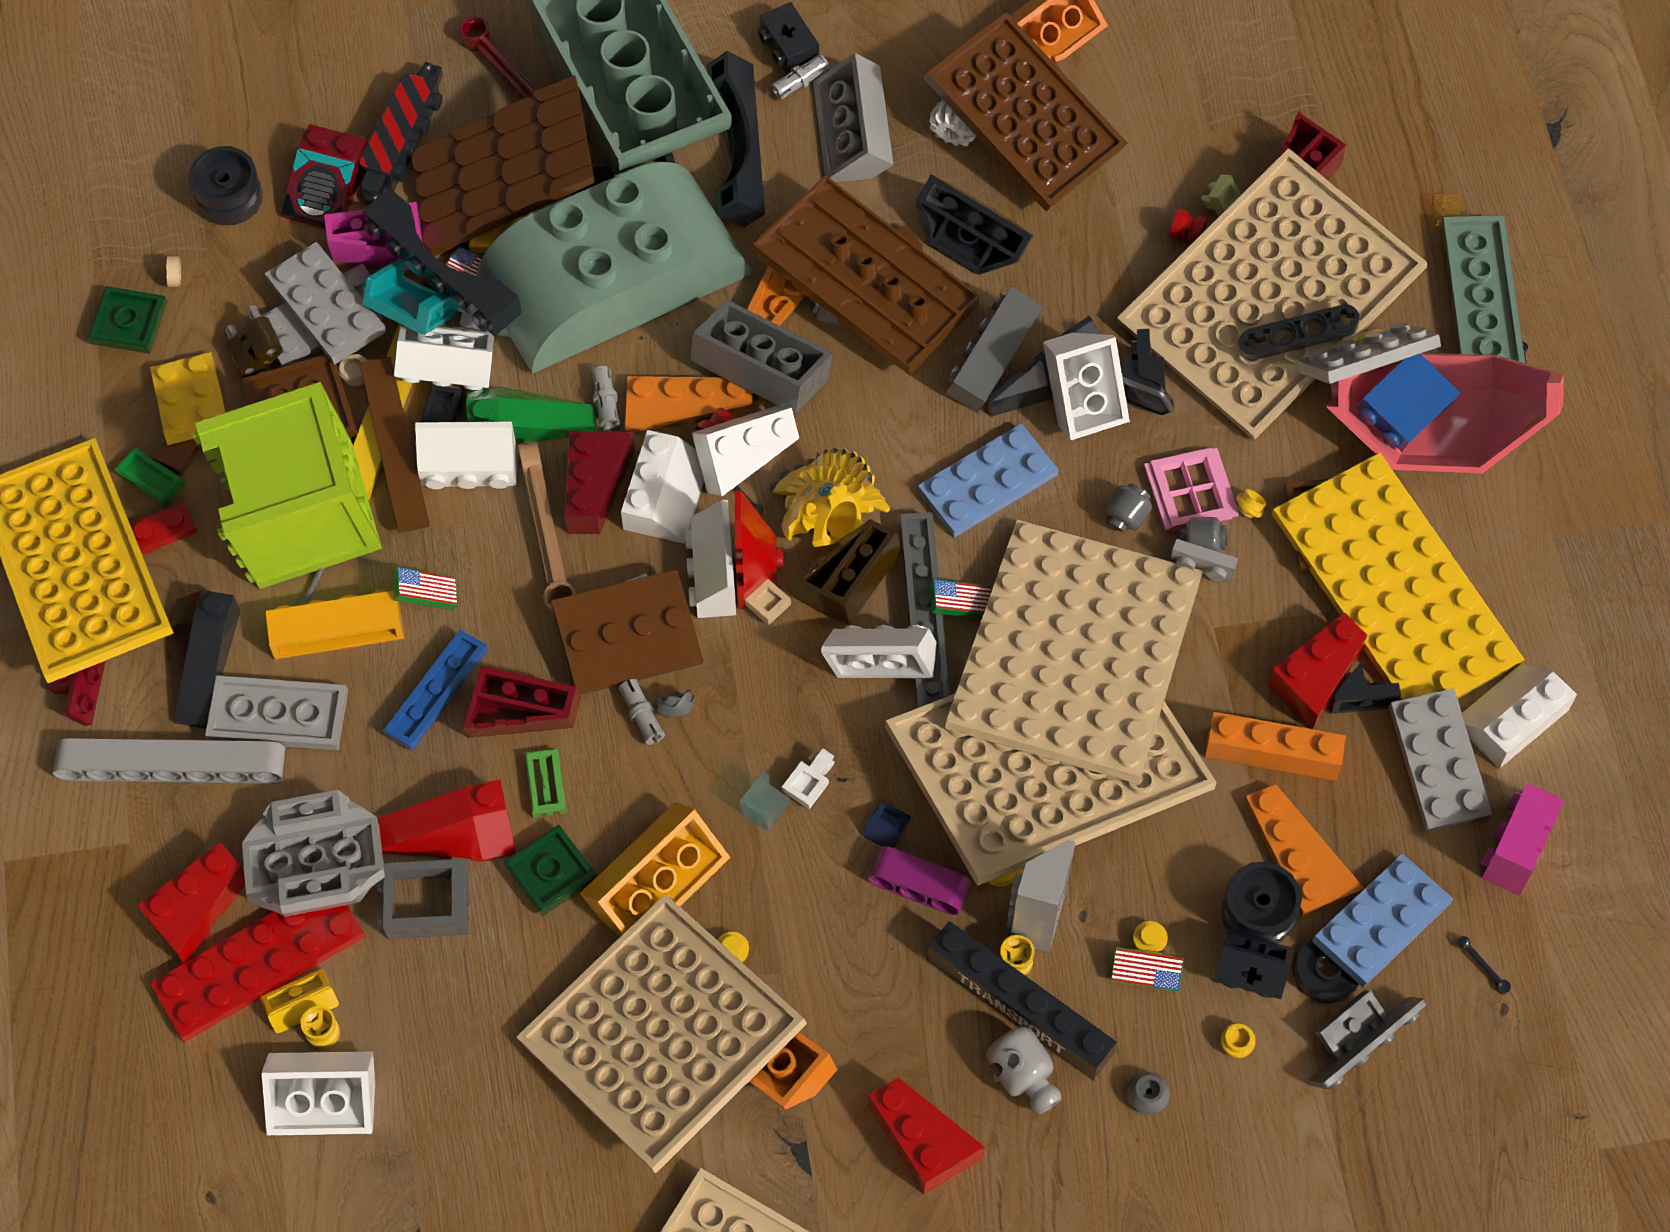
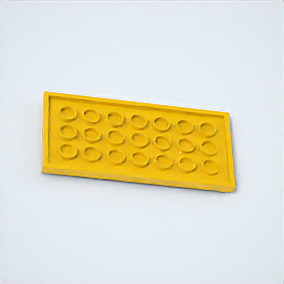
M95 438L0 474V557L47 683L173 634Z
M1381 453L1273 509L1272 516L1295 550L1300 552L1310 566V572L1341 616L1346 613L1368 635L1363 650L1384 681H1387L1389 684L1399 683L1401 691L1399 701L1453 688L1455 689L1457 699H1460L1524 662V657Z

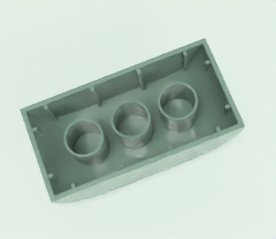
M525 0L539 42L558 81L576 75L586 133L600 159L611 173L616 175L730 128L731 114L667 0Z
M657 162L636 167L525 216L505 230L491 244L484 254L477 271V276L499 279L519 296L521 313L506 328L532 374L752 275L750 265L689 170L671 162Z

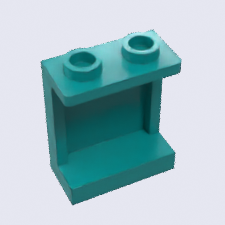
M398 259L366 278L363 284L364 297L362 305L422 335L428 334L458 315V310L451 304L449 297L443 292L438 294L404 276L406 261Z

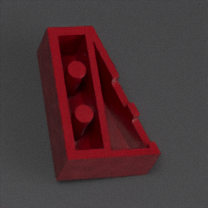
M1297 112L1281 155L1289 148L1328 180L1341 166L1347 144Z
M569 432L565 507L568 534L601 533L614 502L615 493L625 476L624 472L630 458L632 459L635 452L633 432Z
M481 666L464 724V730L469 738L573 728L581 695L576 686Z

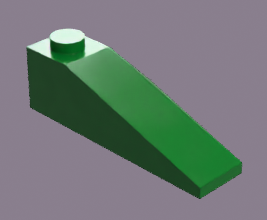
M501 386L483 387L480 390L468 389L467 422H512L516 442L569 438V432H597L595 405Z

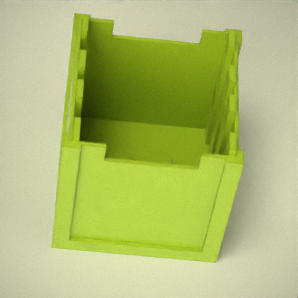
M321 382L195 423L197 432L192 433L197 445L201 444L203 454L208 461L216 459L215 462L211 463L216 474L225 473L226 477L221 478V483L225 489H230L234 504L218 509L222 522V528L217 529L218 534L222 540L227 539L230 541L231 544L227 545L228 550L232 556L239 555L235 558L240 568L247 567L249 570L245 574L250 583L256 582L259 589L383 549L353 443Z

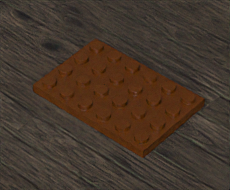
M1007 12L1003 13L935 65L923 77L1046 212L1128 144Z

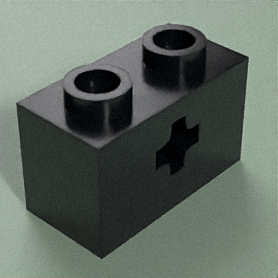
M792 2L760 15L759 38L764 46L768 45L770 47L774 62L778 67L782 66L787 74L791 72V68L794 66H801L819 54V43Z
M1227 930L1214 981L1220 982L1229 988H1241L1255 992L1264 998L1282 999L1294 948Z

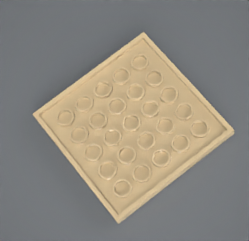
M665 894L517 1036V1039L656 1174L807 1023L797 1011Z

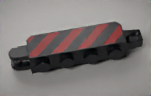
M425 62L417 74L409 72L401 76L359 158L363 176L361 188L364 191V200L367 204L373 203L388 189L395 191L398 183L404 180L407 173V165L414 151L419 147L422 135L428 133L434 111H438L442 104L443 97L439 91V85L443 76L441 66Z

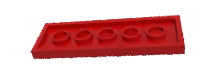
M348 905L286 917L277 912H272L150 982L182 1040L186 1042L257 1001L261 996L276 990L366 936Z

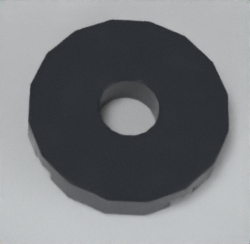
M1311 938L1300 948L1294 960L1293 975L1298 987L1306 996L1320 1003L1333 1004L1346 1000L1355 993L1359 984L1312 942L1314 938ZM1322 962L1334 964L1337 968V974L1331 977L1323 975L1319 970V964Z

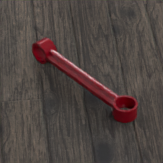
M472 16L466 18L461 23L459 30L464 47L471 51H480L523 99L534 95L533 92L539 90L491 38L489 24L484 18ZM473 30L484 31L479 37L466 36Z

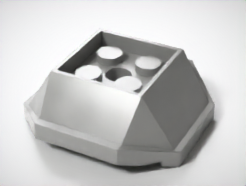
M339 790L271 802L263 812L264 817L251 829L242 842L248 902L277 912L285 917L359 903L370 888L385 877L377 817L362 806L350 801L349 797Z

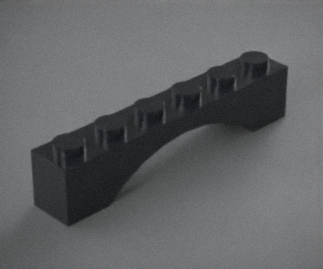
M726 51L707 64V73L731 114V126L727 130L730 162L723 182L716 189L717 214L735 224L746 227L765 215L754 68L752 63Z
M388 189L363 210L366 222L364 227L367 233L373 239L377 240L379 238L383 241L394 257L398 258L400 256L403 258L414 274L417 276L423 275L435 292L438 294L443 292L447 295L451 304L459 312L465 311L470 315L473 323L480 330L486 329L495 337L520 315L519 296L499 279L466 274L447 266L437 259L424 246L416 232L411 206L393 190Z

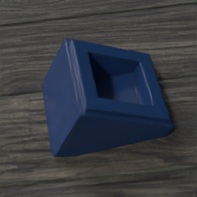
M881 802L869 817L863 836L882 847L894 848L909 823L911 816Z

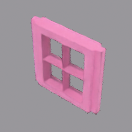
M1207 448L1170 456L1144 464L1165 532L1186 529L1188 520L1193 517H1217L1220 521H1225L1239 516V511L1217 448ZM1204 463L1210 483L1193 486L1187 466ZM1181 467L1187 488L1170 491L1164 471ZM1212 488L1219 509L1202 512L1195 492ZM1189 493L1196 514L1179 517L1173 497Z

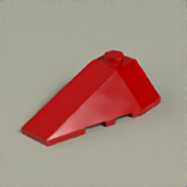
M735 491L734 521L738 609H745L747 607L745 599L767 579L772 583L777 580V567H783V548H777L776 535L743 492Z
M501 779L466 786L377 818L382 853L419 856L420 854L436 855L443 859H452V857L470 858L472 861L477 862L510 857L516 853Z

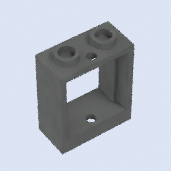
M465 859L384 863L385 877L378 882L379 896L383 895V907H378L377 921L378 927L384 928L387 939L469 935V870ZM452 877L451 916L395 918V880Z

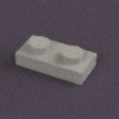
M1176 539L1170 562L1194 570V568L1203 570L1202 574L1207 575L1211 580L1231 583L1238 558Z

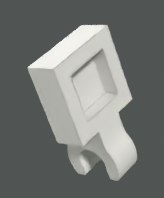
M822 749L810 766L801 761L782 786V791L810 809L829 784V780L823 775L827 774L835 762L832 760L834 755Z

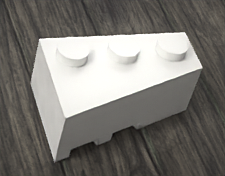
M774 406L692 433L707 494L725 495L799 439L792 408Z

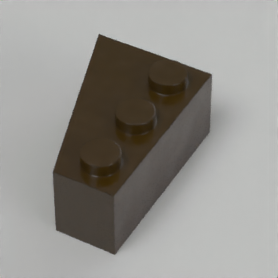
M871 519L838 543L839 547L826 557L821 555L814 561L815 565L802 575L798 573L790 579L797 600L848 625L853 622L902 553L897 532Z

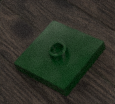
M106 286L88 336L90 344L150 354L167 304L166 296Z
M557 825L503 861L506 869L542 917L586 888L597 877L595 871L560 825Z

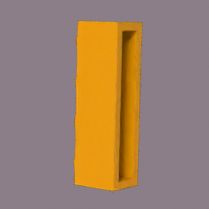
M381 589L372 592V594L361 596L345 595L337 600L330 601L313 600L306 605L293 607L282 605L274 610L266 611L269 646L275 660L404 639L399 601H394L393 590Z

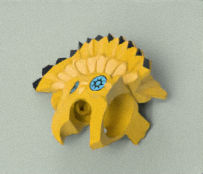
M834 447L831 451L825 449L822 454L817 452L816 459H809L807 466L796 465L794 471L786 470L781 472L780 481L772 483L770 489L775 494L788 495L785 500L787 512L782 522V530L789 541H792V537L795 534H806L810 529L814 528L812 541L814 547L839 543L863 524L861 522V513H870L874 509L886 513L890 511V506L880 494V490L873 486L875 476L871 473L870 467L865 463L864 458L858 456L854 451L850 453L844 447L842 450Z

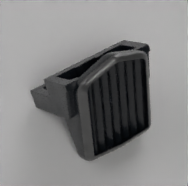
M1137 329V341H1131L1132 360L1120 361L1126 402L1159 415L1170 414L1174 411V401L1166 391L1164 357H1152L1150 330Z

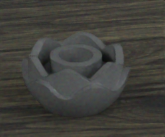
M690 689L686 690L685 693L674 691L666 697L663 695L658 696L654 706L664 718L685 715L692 711L695 695H692Z
M1149 1071L1141 1072L1130 1080L1126 1094L1129 1104L1143 1115L1161 1112L1168 1105L1170 1087L1161 1075ZM1151 1090L1152 1094L1148 1095L1145 1091Z

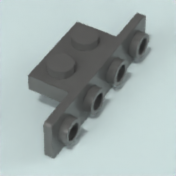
M1371 990L1362 991L1314 1031L1333 1060L1310 1078L1309 1082L1313 1087L1331 1089L1339 1085L1344 1080L1346 1072L1352 1067L1355 1068L1364 1064L1370 1058L1369 1053L1377 1046L1389 1043L1395 1037L1394 1032L1402 1025L1414 1022L1420 1016L1419 1011L1427 1005L1423 998L1408 997L1386 1014Z

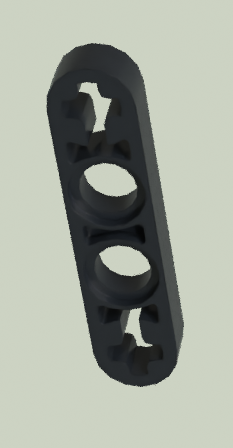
M1342 304L1251 328L1240 335L1239 352L1245 359L1252 361L1343 338L1357 331L1359 313L1352 305ZM1346 315L1347 319H1350V325L1344 326L1343 322H1339L1340 316ZM1326 318H1331V324L1333 323L1332 331H1329ZM1316 321L1322 324L1323 331L1318 335H1310L1305 330L1306 325L1310 322ZM1280 330H1288L1293 335L1292 339L1287 343H1279L1274 336ZM1266 334H1269L1271 347H1267V341H1265ZM1254 339L1255 343H1259L1258 349L1252 350L1250 346H1247L1248 340Z

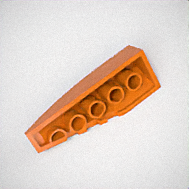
M1030 0L1010 15L1052 62L1065 59L1108 26L1094 0Z
M798 1032L749 1083L786 1110L816 1096L837 1071V1068L828 1052L804 1034Z

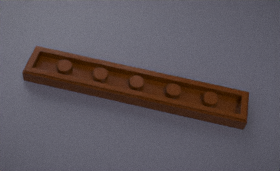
M391 356L360 362L361 374L397 531L401 533L430 527L396 377H394Z

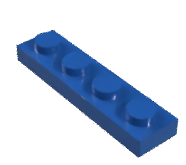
M460 629L385 727V736L413 751L487 653V644Z

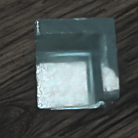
M762 772L740 800L741 814L768 832L790 804V798L771 786L769 775Z

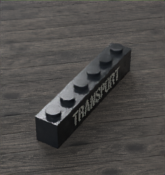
M948 921L928 946L927 960L1017 1026L1031 1029L1043 1045L1093 1081L1114 1055L1117 1041L952 922Z

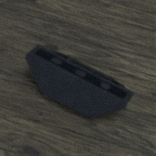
M932 174L916 199L929 244L980 275L1018 263L1034 236L1015 221Z

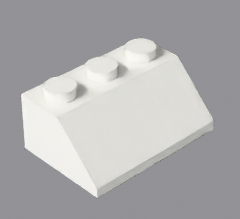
M401 324L397 341L394 377H400L402 381L409 383L426 380L432 381L437 386L460 384L470 390H480L482 387L489 388L494 336L487 332L437 327L428 334L422 335Z
M1070 333L1043 342L1058 426L1070 440L1130 422L1116 337L1114 335Z
M512 422L416 423L417 468L422 487L431 489H442L444 487L472 489L476 486H491L502 489L508 486H517L518 450Z
M647 430L621 510L623 530L685 544V530L690 529V517L694 516L704 484L695 448L677 436Z
M720 500L690 517L691 529L685 530L686 549L693 550V558H687L688 578L694 577L695 587H689L690 607H697L698 618L736 615L728 500Z
M886 625L877 626L876 629L846 626L844 629H833L821 648L822 655L837 678H933L936 640L930 629L923 626L911 625L908 629H895Z
M1523 662L1462 712V716L1470 741L1500 769L1568 712L1577 694L1553 671Z
M373 1051L268 1053L262 1070L267 1135L372 1134L375 1097Z

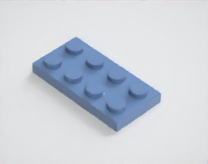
M1021 423L919 484L918 492L955 538L1056 477L1059 469Z
M1402 853L1320 930L1312 942L1364 988L1451 904L1453 898Z

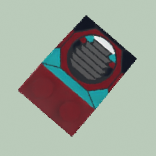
M309 124L297 150L281 216L326 229L324 215L348 212L363 177L359 158L367 145L366 138Z

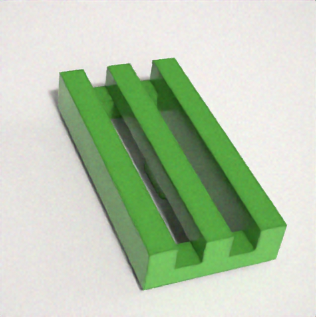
M558 748L526 752L525 760L533 818L540 817V814L550 816L553 815V812L566 813ZM552 757L558 803L554 804L551 802L546 763V758ZM534 759H539L545 805L538 806L533 766Z

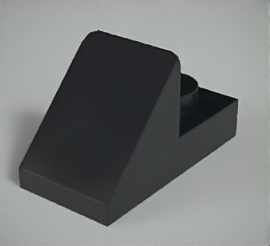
M1360 663L1334 695L1330 712L1331 714L1389 709L1388 706L1391 702L1399 701L1400 699L1399 683L1389 684L1387 681H1377L1366 686L1362 663Z

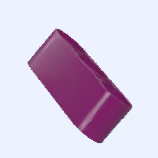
M886 846L880 848L868 876V880L873 885L950 915L959 914L971 885V881L960 873Z

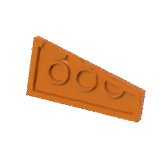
M768 266L747 310L781 326L806 295L794 288L791 281Z
M628 376L625 432H633V435H637V431L647 429L652 431L665 429L666 425L683 422V425L696 423V419L712 417V413L720 407L726 409L731 415L752 411L753 392L723 377Z
M1276 784L1246 795L1244 801L1275 864L1282 866L1290 872L1300 886L1302 902L1299 913L1301 917L1358 896L1365 889Z

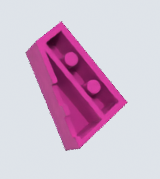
M416 202L408 203L412 208L416 232L423 243ZM364 209L324 215L327 242L333 261L385 267L398 259L404 260L400 256L398 258L394 257L383 241L379 238L375 240L367 233L364 227L366 224L363 215ZM406 262L405 270L411 271Z
M1526 783L1522 793L1515 791L1507 806V809L1512 811V814L1508 821L1502 818L1494 834V837L1500 840L1496 848L1489 846L1481 862V865L1487 867L1482 879L1516 895H1520L1536 866L1535 863L1544 848L1545 841L1564 800L1529 783Z

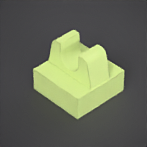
M1221 174L1217 182H1212L1208 185L1211 191L1208 196L1202 195L1201 199L1205 207L1215 210L1219 217L1242 194L1231 175Z

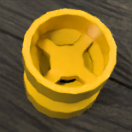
M1012 935L1003 941L999 957L1026 976L1033 965L1034 946L1027 937Z
M320 1005L313 1006L302 1015L300 1021L301 1029L311 1046L317 1049H327L337 1042L340 1035V1027L330 1009Z

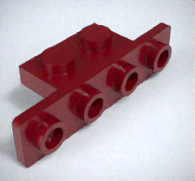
M106 661L47 685V690L54 694L69 692L64 713L84 726H90L93 723Z

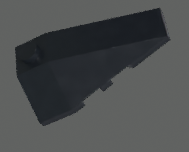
M1088 316L1060 336L1070 333H1100L1094 320ZM1040 352L1034 358L1035 361L1025 374L1021 371L1017 372L989 396L987 413L991 417L1053 399L1046 356L1043 352Z
M200 590L176 600L170 620L173 634L169 635L173 721L175 724L207 728L216 675L222 676L241 613L234 595Z

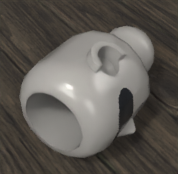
M1027 1027L1015 1028L1001 1036L987 1049L986 1058L993 1069L994 1082L1001 1081L1010 1096L1015 1097L1027 1093L1032 1110L1038 1114L1050 1110L1061 1101L1059 1089L1051 1085L1047 1080L1053 1071V1062L1031 1029Z

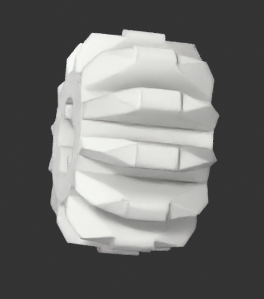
M943 99L933 108L929 121L931 123L930 129L936 132L935 137L944 139L945 143L951 142L954 146L959 144L967 146L969 142H973L974 138L977 137Z

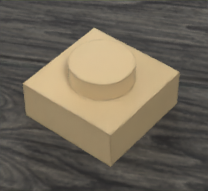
M767 579L745 599V605L767 625H770L791 605V598Z

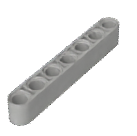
M67 738L57 741L53 775L59 779L69 781L272 784L282 781L285 746L270 741Z

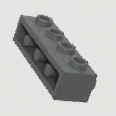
M1011 286L1006 295L1000 292L991 306V309L995 311L991 319L985 316L976 330L980 334L979 339L976 343L971 340L961 356L966 359L962 367L956 364L948 376L947 381L951 385L947 389L946 394L978 413L1043 305Z

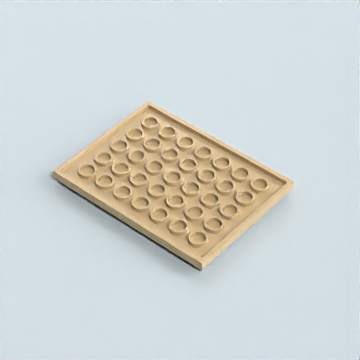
M1288 148L1117 317V321L1136 339L1137 329H1149L1151 352L1157 357H1164V363L1249 437L1255 440L1315 380V378L1299 373L1297 360L1308 357V353L1315 350L1336 348V344L1341 341H1354L1427 268V262ZM1342 304L1352 305L1359 313L1357 331L1343 338L1252 361L1245 359L1239 352L1240 335L1251 328ZM1341 315L1339 322H1343L1344 326L1350 325V319H1347L1346 315ZM1326 318L1329 331H1332L1333 323L1331 324V318ZM1316 321L1310 322L1306 325L1305 330L1310 335H1318L1323 331V326ZM1280 330L1274 337L1279 343H1287L1292 339L1293 335L1288 330ZM1266 334L1265 341H1267V347H1271L1269 334ZM1250 339L1247 346H1250L1252 350H1257L1259 343H1255L1254 339Z
M1017 520L950 708L945 729L1139 784L1203 570L1195 568L1191 570L1187 567L1175 565L1176 563Z
M955 694L888 719L885 723V729L977 886L1025 867L1026 862L1068 840L1076 842L1075 846L1214 790L1216 786V780L1165 701L1139 784L945 729L946 720Z

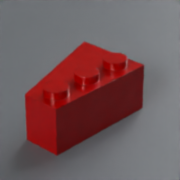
M1346 613L1342 614L1272 669L1268 686L1309 729H1314L1341 683H1343L1361 654L1368 635Z
M219 842L141 902L138 907L147 922L178 959L185 963L192 959L191 956L202 940L205 941L210 935V929L221 914L224 915L245 885V874L241 865L224 845Z
M899 1077L869 1094L868 1108L923 1194L928 1193L984 1158V1145Z

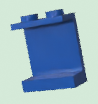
M1421 354L1405 358L1362 399L1357 409L1367 424L1374 425L1383 433L1384 440L1390 446L1397 447L1403 452L1427 425L1443 410L1445 411L1454 403L1461 392Z

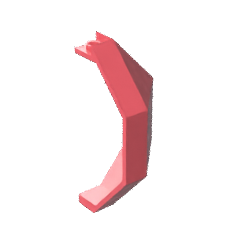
M1420 353L1461 394L1445 411L1443 410L1427 425L1403 452L1397 447L1390 446L1384 440L1383 433L1374 425L1367 424L1360 416L1357 406L1404 359L1331 383V399L1326 405L1375 454L1381 453L1392 470L1483 474L1560 414L1563 407L1564 374L1498 355Z

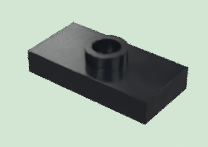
M432 384L420 423L455 422L462 402L463 390Z

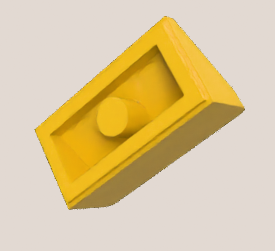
M323 968L260 997L267 1017L276 1034L301 1024L302 1015L313 1006L320 1005L331 1010L339 1005Z

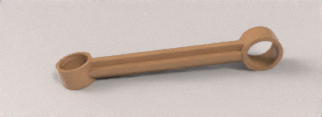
M537 441L520 444L518 448L547 582V588L543 594L544 604L548 614L554 617L552 606L548 603L550 597L558 592H564L570 596L576 593L574 588L566 582Z

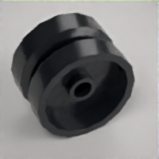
M219 146L204 151L194 160L189 169V183L200 213L207 220L219 225H236L247 221L257 213L262 204L263 190L253 160L247 153L232 146Z
M1266 861L1252 862L1238 869L1229 881L1221 907L1224 926L1227 930L1270 942L1280 943L1284 941L1292 931L1299 914L1302 902L1299 884L1293 875L1280 865Z

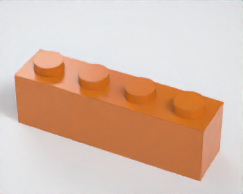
M1213 712L1205 758L1336 781L1342 767L1346 735Z

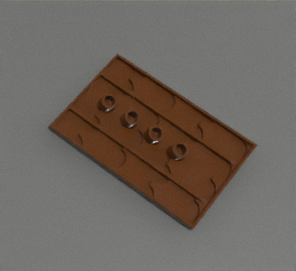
M576 75L533 92L534 95L502 107L495 114L451 131L450 135L420 146L414 151L412 165L414 168L424 246L434 256L595 183Z
M826 175L753 243V252L759 256L762 262L791 281L794 288L836 316L839 323L871 344V348L908 375H911L918 368V365H921L936 347L953 332V329L980 304V295Z

